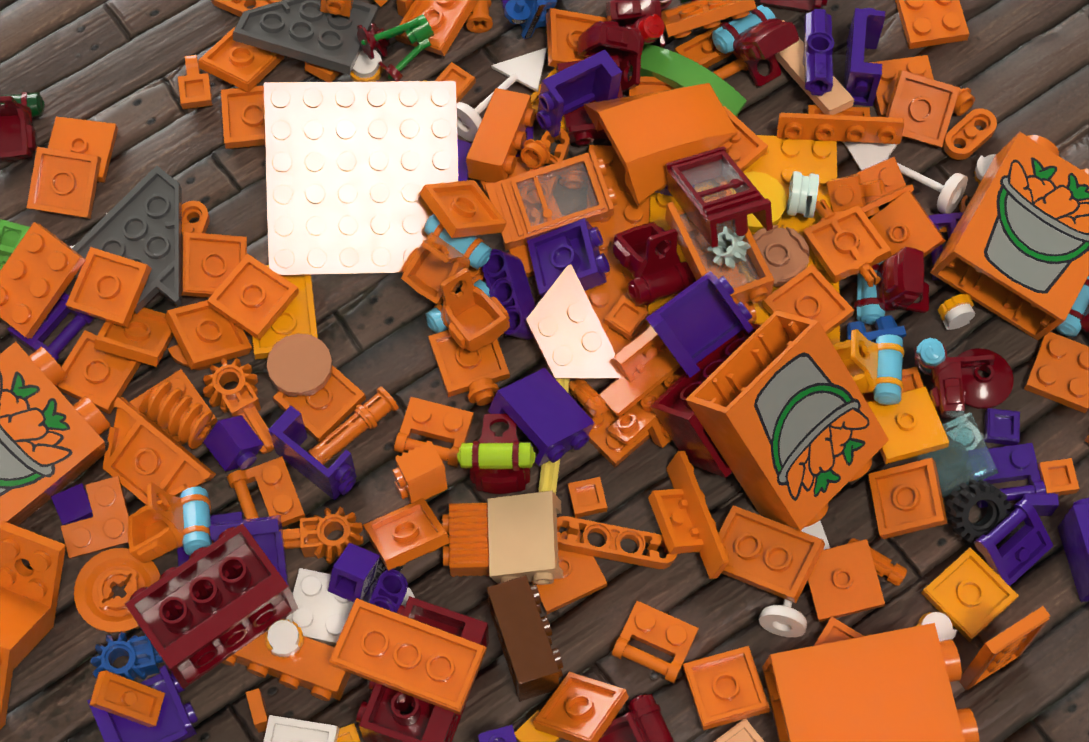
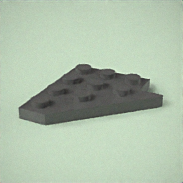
M282 0L244 11L233 31V40L350 75L362 49V45L357 37V26L362 25L367 31L371 30V24L374 23L378 14V6L354 0L351 15L346 17L320 12L321 0Z
M158 166L151 170L72 248L84 258H86L90 247L147 264L152 268L134 310L136 314L158 292L162 293L177 307L182 304V188L175 179Z

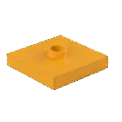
M926 386L902 392L899 404L884 405L879 404L875 400L867 402L889 439L880 449L885 464L948 448V437Z
M971 547L921 592L940 613L945 614L951 620L953 626L969 642L1019 596Z

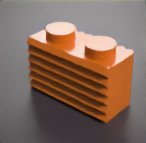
M427 440L426 445L421 443L420 447L415 446L414 450L409 449L408 453L403 452L402 456H396L397 468L393 469L392 473L396 480L394 481L395 487L402 500L408 498L411 504L422 498L426 500L448 489L445 466L431 441Z
M488 503L449 504V514H442V526L447 534H449L450 541L449 546H443V566L450 567V575L452 577L489 576Z

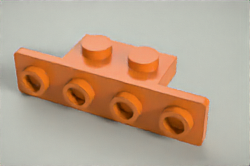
M808 105L807 114L779 113L777 138L900 144L904 119L870 117V107H850L835 115H826L817 105Z
M649 326L644 333L614 356L623 376L599 396L606 401L605 405L616 416L620 417L681 367L652 326Z
M680 367L608 427L609 434L629 446L648 430L654 444L664 448L672 439L650 406L685 371Z
M677 451L667 466V472L674 489L653 490L648 499L669 554L699 552L709 578L717 579L729 563L728 552L721 542L716 522L711 517L705 502V495L694 475L693 465L689 462L685 451Z

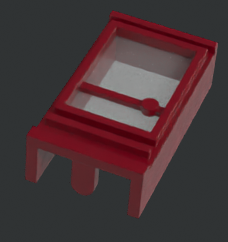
M725 146L665 164L668 191L712 248L718 246L717 224L732 219L733 230L738 236H744L748 232L747 215L752 213L766 231L773 229L771 201L762 196L727 154Z

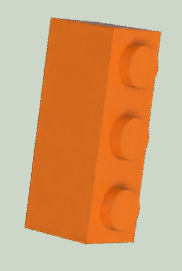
M495 88L466 157L469 178L495 183L507 179L509 174L514 173L517 163V152L524 148V142L526 141L525 130L527 126L532 127L535 121L536 110L532 108L531 95Z

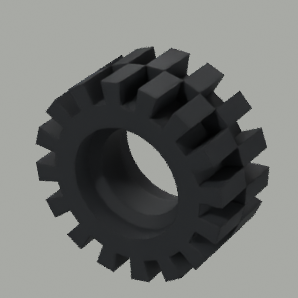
M974 479L969 480V485L964 482L959 484L958 486L961 491L958 492L953 489L950 494L955 497L954 500L947 499L946 505L951 508V510H945L946 517L949 518L947 520L948 525L953 528L952 530L970 543L976 541L981 535L990 533L1010 514L1006 509L1012 508L1011 503L1006 500L1008 497L1005 493L992 484L980 479L979 482ZM980 500L986 501L988 510L985 517L978 523H971L969 521V512L972 506Z

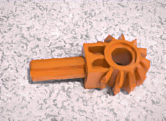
M237 357L232 364H228V361L223 358L221 360V367L211 364L210 371L212 375H204L203 378L204 383L207 385L204 387L203 392L205 397H210V405L213 408L220 405L221 411L224 413L228 411L231 417L242 415L264 444L259 451L262 454L272 452L275 448L268 430L269 428L258 412L261 410V406L257 397L258 389L254 386L258 383V378L256 374H251V365L247 363L241 366L240 359ZM234 381L238 383L234 389L227 390L223 388L228 382Z
M326 507L324 518L318 515L310 518H300V528L282 529L285 549L301 548L304 557L320 559L326 555L327 563L332 564L335 557H340L349 543L354 545H362L364 543L363 536L360 535L363 531L362 523L355 522L357 519L355 513L351 512L345 515L344 508L339 507L336 513L332 514L330 508ZM335 530L343 532L342 537L338 540L327 539L328 535Z

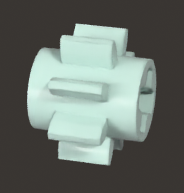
M724 226L723 232L717 234L718 246L707 248L709 252L716 254L713 260L714 263L719 266L725 263L726 266L734 269L735 263L747 261L745 255L747 249L751 248V245L742 241L744 236H738L730 228Z

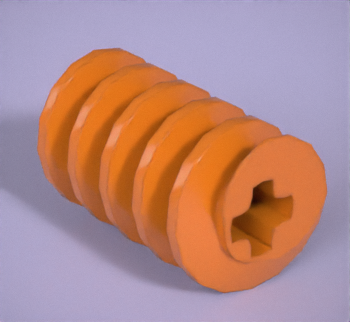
M166 381L161 386H156L150 390L142 400L139 411L147 413L151 420H157L158 425L162 428H168V432L173 436L178 435V439L183 443H188L191 449L201 446L212 429L210 421L213 417V412L208 410L201 416L200 413L203 405L197 403L190 408L193 398L189 395L180 401L182 390L177 388L169 393L172 388L170 381Z

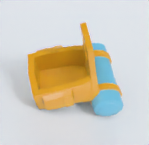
M858 329L851 331V340L833 344L861 393L873 392L874 400L879 404L893 405L900 403L903 391L902 362L904 357L903 340L901 337L888 334L877 337L876 342H871Z

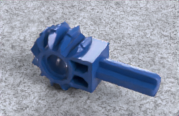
M120 632L117 641H114L111 635H107L106 642L108 645L105 647L97 644L95 650L99 655L91 658V664L97 667L93 671L96 679L100 671L106 670L133 681L135 677L144 680L149 675L160 673L158 663L164 662L146 635L141 637L134 635L127 641V636L124 632ZM120 656L129 657V661L124 667H113L116 658Z

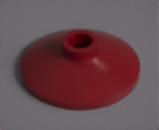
M975 348L964 351L957 357L994 355V365L961 368L965 404L977 409L994 408L1002 404L1010 395L1014 384L1013 372L1007 361L996 352L988 349ZM978 371H985L989 377H981Z

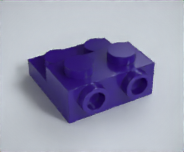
M585 218L527 241L538 291L542 298L563 270L570 264L584 291L607 282L605 273L610 271L609 262L604 253L600 254L598 247L604 244L599 229L597 227L593 228Z

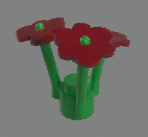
M423 14L386 31L383 28L379 29L375 23L371 24V31H367L362 25L357 26L358 40L362 45L365 55L370 60L374 59L373 50L376 46L382 55L386 57V46L390 45L389 39L405 33L411 44L418 43L396 67L391 63L387 67L381 61L378 63L388 74V79H393L394 81H400L403 78L400 71L423 49L431 46L428 39L434 36V32Z

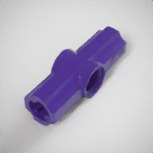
M814 9L812 12L806 13L804 18L805 51L802 62L805 67V89L810 91L811 95L818 96L832 91L833 87L832 51L835 42L832 37V18L824 9Z

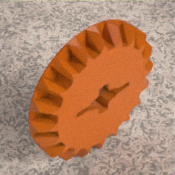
M113 548L103 551L91 558L77 576L74 586L76 608L86 623L98 631L101 630L112 634L116 632L126 633L131 629H139V625L124 603L129 601L131 595L138 589L149 587L160 580V572L152 560L143 563L130 554L129 548ZM127 585L124 588L126 592L125 597L116 596L111 598L114 595L113 586L122 587Z

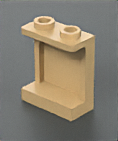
M553 491L488 498L489 576L497 584L527 575L529 582L539 585L551 584L554 582V579L563 578V570L559 567L557 538V514H561L562 509L561 500Z

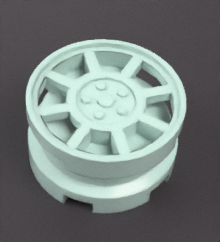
M792 172L789 200L787 201V215L795 216L797 213H800L806 218H813L818 195L819 174L810 173L809 176H804L801 172Z

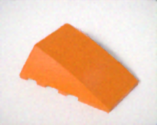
M710 83L584 104V108L597 132L604 129L625 168V183L638 207L646 202L647 197L657 190L661 191L668 186L666 163L719 148L737 135L736 128Z

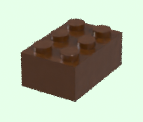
M527 575L487 587L488 608L519 702L555 691L559 686V678L563 677L561 669L563 668V662L558 648L551 649L552 640L550 636H552V630L547 616H540L542 614L540 608L542 602L536 584L530 586Z

